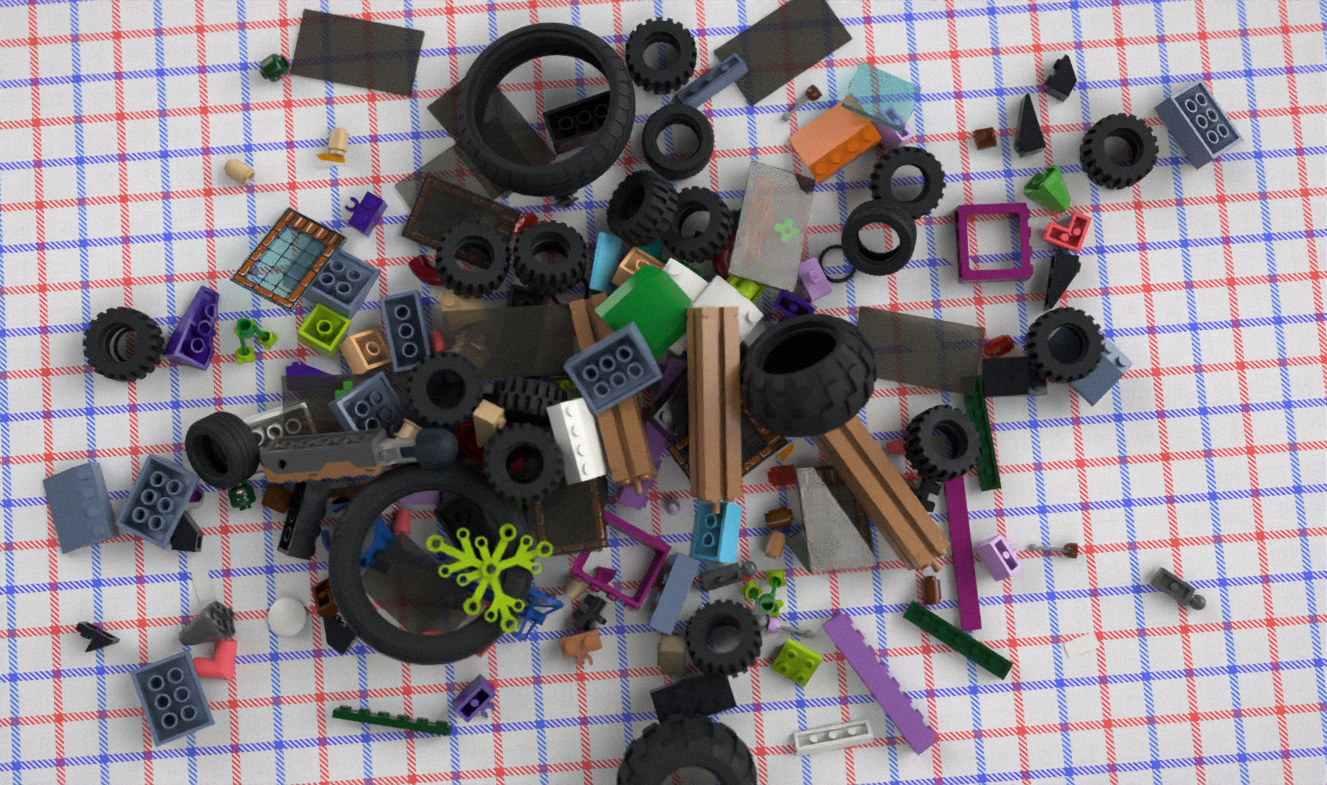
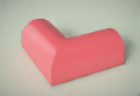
M1074 211L1067 228L1049 222L1044 229L1041 240L1078 254L1092 218Z
M218 640L216 641L214 658L195 657L193 663L198 677L232 681L238 641Z

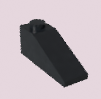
M1026 94L1021 99L1015 133L1014 149L1016 153H1019L1020 158L1042 152L1046 148L1030 94Z
M1059 252L1051 256L1043 311H1049L1054 307L1077 273H1079L1081 267L1079 256Z

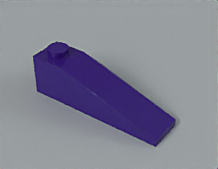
M201 285L171 335L163 353L164 356L177 363L207 371L214 355L213 336L216 335L214 325L218 313V293Z

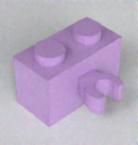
M891 107L879 112L871 121L882 137L881 144L887 152L893 148L905 146L913 137V134L908 130L909 126L904 125L902 118L898 117Z
M812 257L794 267L792 275L796 283L800 282L803 288L801 293L805 300L808 299L811 303L832 292V288L816 257Z
M1002 534L986 539L975 548L995 581L1011 577L1022 568L1015 556L1017 549L1011 550L1009 545L1012 541L1006 542Z

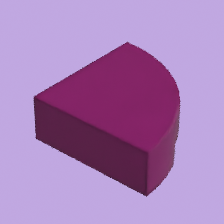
M598 566L596 579L607 584L615 577L617 570Z

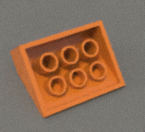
M849 95L789 137L788 140L817 183L821 185L881 143L882 137L853 97Z

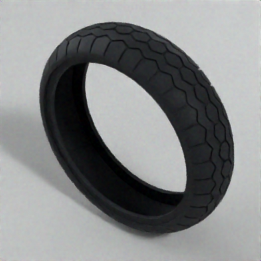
M547 22L531 24L501 36L484 49L475 59L466 73L458 96V131L470 160L493 183L508 191L526 196L551 197L563 195L594 182L619 158L627 145L634 125L636 110L635 91L631 76L620 56L607 42L594 33L565 23ZM545 56H569L591 64L605 76L610 86V104L606 119L594 139L577 154L550 165L527 166L508 161L489 148L484 129L485 113L489 99L503 78L518 66Z

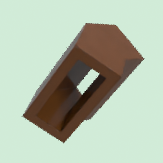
M270 484L261 504L284 514L289 508L293 493Z

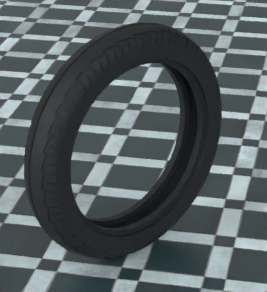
M412 462L379 475L365 485L346 506L337 522L330 543L328 557L329 582L334 601L343 619L351 630L368 646L387 657L401 662L416 665H441L473 656L490 646L505 633L501 628L503 617L500 608L495 621L489 622L485 619V613L490 609L495 596L478 617L465 626L451 632L437 635H421L405 631L391 624L371 604L361 579V550L365 537L374 521L386 508L406 496L425 491H444L465 497L478 505L494 522L499 534L502 526L506 524L514 526L517 534L513 540L508 542L504 551V560L515 557L521 544V538L525 535L531 537V534L518 505L499 495L490 485L484 473L454 462L441 468L424 469L421 464ZM508 529L505 531V536L510 537L512 535V530ZM529 538L523 540L524 545H529L531 542ZM533 544L526 552L533 550ZM518 564L503 569L500 582L503 594L515 600L520 599L525 603L533 577L531 571ZM516 602L515 608L521 609L522 603ZM507 605L510 615L516 619L520 612ZM494 612L488 613V619H494ZM508 620L506 622V627L509 628L513 624V622L511 620Z

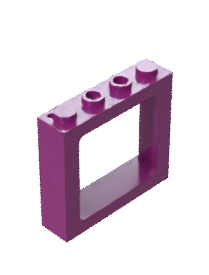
M1027 203L958 205L954 209L959 284L1027 281L1031 278L1034 268L1030 264L1032 246L1029 245L1031 228L1028 227L1030 210L1027 208ZM1017 213L1019 215L1022 267L1020 269L971 270L969 267L967 215Z
M603 509L604 526H610L655 551V556L633 597H628L583 572V566L593 549L580 551L569 574L572 575L571 578L573 580L589 584L588 587L591 590L607 594L606 598L614 602L618 600L623 603L624 608L630 611H637L642 606L672 546ZM589 534L586 541L595 540L594 534Z

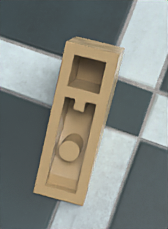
M483 400L473 413L477 446L481 448L493 437V434L498 429H502L506 422L504 409L486 400Z

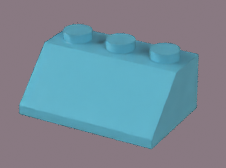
M599 232L589 287L591 295L606 292L610 296L619 288V286L611 281L621 264L620 257H624L626 245H623L622 239L604 232Z
M699 501L691 557L735 563L743 506L720 502V513H712V503Z

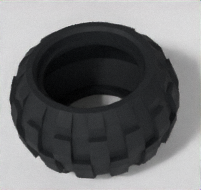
M825 314L796 316L767 329L747 349L744 354L745 357L741 362L740 394L746 410L765 430L792 438L818 436L843 426L854 418L868 403L874 392V382L877 381L876 358L869 340L855 325L845 319Z
M682 714L668 716V721L661 724L653 722L643 729L641 737L637 738V740L633 739L623 754L624 758L618 767L616 778L617 785H662L664 780L673 772L687 767H697L712 773L718 779L720 785H757L758 774L749 748L730 727L721 722L719 724L713 722L710 717L695 714L692 718H683Z

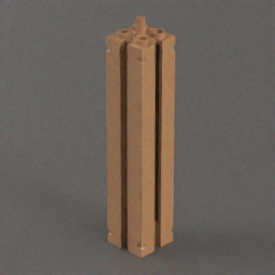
M606 292L593 295L588 299L583 298L569 302L581 351L614 332L594 310L609 297ZM636 392L599 413L597 419L613 482L618 483V485L624 488L634 486L636 495L643 494L641 481L642 483L654 480L653 477L658 476L654 465L655 462Z
M739 307L686 308L688 317L687 367L690 496L697 498V501L712 503V513H720V500H723V502H734L735 498H742Z
M856 415L849 422L833 431L812 436L813 441L898 558L904 562L908 571L913 569L918 571L930 565L935 573L940 571L942 568L935 560V557L939 558L947 552L946 548L951 545L950 542L943 536L942 531Z

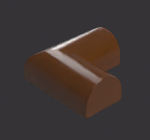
M367 484L332 489L330 496L332 504L350 502Z
M329 578L311 588L316 611L320 617L325 619L334 617L338 612Z

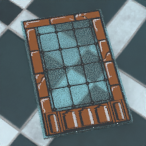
M287 207L230 277V281L292 313L348 238Z

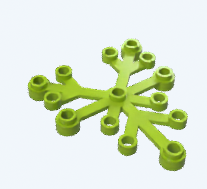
M506 524L500 529V536L502 538L492 558L487 548V539L485 537H478L475 540V545L479 548L483 559L481 561L475 558L469 540L470 533L467 529L461 528L457 531V537L461 540L465 553L445 544L441 537L437 535L431 536L427 541L429 550L432 552L442 551L461 560L451 565H442L439 568V574L442 577H449L451 573L470 566L479 569L468 574L462 573L457 577V582L461 586H466L470 581L482 577L473 597L464 603L465 612L469 615L479 613L481 609L480 600L489 582H491L495 599L490 609L486 611L485 619L489 622L495 621L500 608L503 617L501 628L505 632L515 631L518 623L510 615L507 605L511 606L515 611L521 612L525 604L520 599L515 600L503 594L498 576L501 570L517 564L529 569L534 575L540 574L542 572L541 564L538 562L533 563L529 560L539 556L541 558L550 557L553 553L552 545L549 542L543 541L537 545L536 549L526 552L532 546L533 540L530 536L525 535L520 540L521 544L515 557L499 562L508 542L513 540L517 534L514 526ZM508 529L512 530L510 537L505 536V531ZM461 531L467 532V536L465 538L460 537ZM525 538L530 539L531 542L529 545L523 544V540ZM480 539L485 540V545L482 547L478 546ZM436 540L439 541V547L434 548L432 545L433 542ZM544 546L549 548V551L546 554H543L541 552V549ZM534 565L540 566L538 572H533L532 567ZM489 566H493L495 569L492 574L487 572ZM445 567L449 569L447 575L442 574V569ZM462 576L467 577V582L464 584L460 582ZM516 602L522 603L521 609L515 608ZM471 603H475L477 606L474 611L469 609ZM489 612H494V619H488L487 615ZM508 620H511L513 622L512 628L506 627V622Z

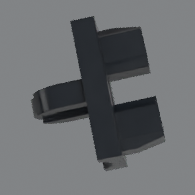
M923 477L919 489L909 488L917 496L925 510L933 512L935 503L927 499L929 493L938 495L941 486Z
M588 594L583 601L589 606L588 610L584 612L581 609H577L572 616L578 622L577 626L588 631L594 621L605 625L607 622L605 618L599 615L607 601L598 596Z

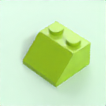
M317 303L297 332L298 342L332 360L339 350V345L344 341L352 321Z

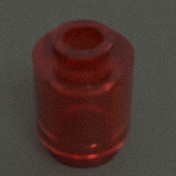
M531 211L529 213L524 212L514 224L513 233L517 236L521 235V231L524 228H529V225L533 223L539 224V218Z
M1002 334L985 342L984 352L987 357L998 358L1011 352V349L1014 348L1013 340L1008 334L1005 336Z

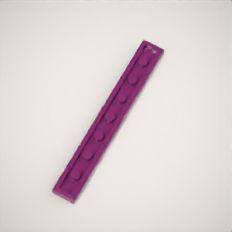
M962 475L954 480L943 483L961 631L982 629L964 477Z

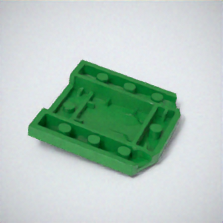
M644 264L594 310L614 332L634 321L654 359L657 360L687 332L688 317L686 308H694L692 300L666 271Z

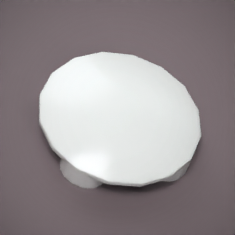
M291 597L282 598L270 607L268 623L276 634L293 636L304 627L308 612L298 600Z

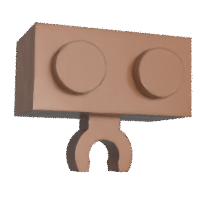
M598 628L559 638L563 659L579 655L578 666L580 668L583 667V659H588L589 664L593 665V659L588 655V652L599 650L603 647Z

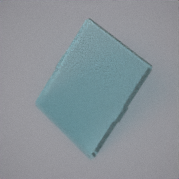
M861 62L854 78L849 83V90L841 107L903 133L909 117L914 111V104L921 87Z

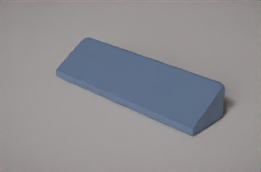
M735 52L675 94V97L680 104L697 108L748 72L746 63Z

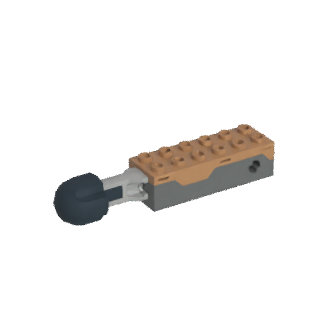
M385 428L276 437L260 452L259 462L264 468L267 482H276L278 484L291 480L300 482L305 479L317 481L329 477L331 479H338L342 476H349L350 478L360 475L375 476L379 474L384 466L402 462L417 461L424 469L447 466L456 459L458 441L454 434L442 428L421 429L415 438L397 440L387 439Z

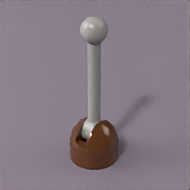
M813 84L808 87L806 98L788 114H784L782 119L788 121L790 116L808 100H818L822 96L819 89Z
M1067 543L1063 548L1036 546L1035 544L1029 546L1031 551L1063 552L1068 558L1076 559L1078 555L1077 543Z

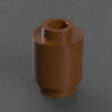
M786 506L770 510L764 514L768 529L773 528L774 530L789 526L791 521L794 520L792 510L787 509Z
M925 576L924 580L920 581L924 604H940V599L942 598L940 579H936V576Z

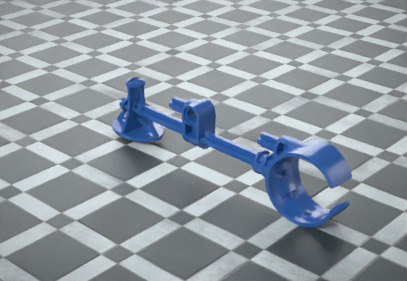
M349 502L336 505L331 511L338 513L346 508ZM380 514L374 521V541L371 547L361 554L360 567L365 570L370 567L386 575L391 564L375 557L376 553L381 552L384 557L390 556L393 561L400 559L443 579L445 584L439 595L441 606L453 611L457 608L465 611L464 603L467 599L463 598L464 592L468 591L474 594L479 583L470 581L466 586L459 585L457 577L464 573L463 571L460 573L456 571L451 573L449 577H442L439 574L441 565L404 549L402 543L384 523ZM321 530L322 542L329 552L331 543L329 530ZM442 569L443 575H447L449 573V569ZM462 576L460 582L462 584L466 583L467 577ZM537 586L530 587L529 594L533 595L534 598L532 602L528 598L526 599L530 606L525 605L524 609L519 613L520 616L524 617V621L519 631L510 632L514 638H519L521 641L527 640L536 624L542 626L546 616L563 608L564 603L557 600L553 594L549 596L548 592L544 589L540 591ZM487 587L482 598L491 602L495 596L494 591ZM447 593L454 595L455 600L453 603L446 601ZM539 598L553 605L536 604ZM475 603L469 605L471 611H474L477 607ZM534 607H548L553 609L545 613H541L535 610ZM527 621H533L534 623L531 625L526 635H523L522 632L525 628Z

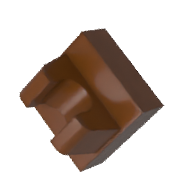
M993 127L973 132L977 150L997 146Z

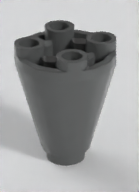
M218 601L208 604L179 633L180 642L184 646H193L223 640L235 635L236 630L233 622L235 615L233 610L226 608Z

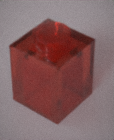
M794 464L771 467V471L767 472L768 482L773 483V487L796 484Z

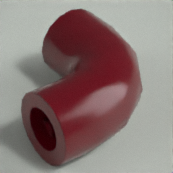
M734 233L731 238H728L730 242L728 246H724L721 249L723 252L720 255L715 254L714 259H712V266L716 274L725 281L736 269L731 262V254L741 246L739 239Z
M420 255L408 263L413 274L421 282L430 286L445 285V282H440L438 278L439 273L436 272L435 267L430 265L425 255Z

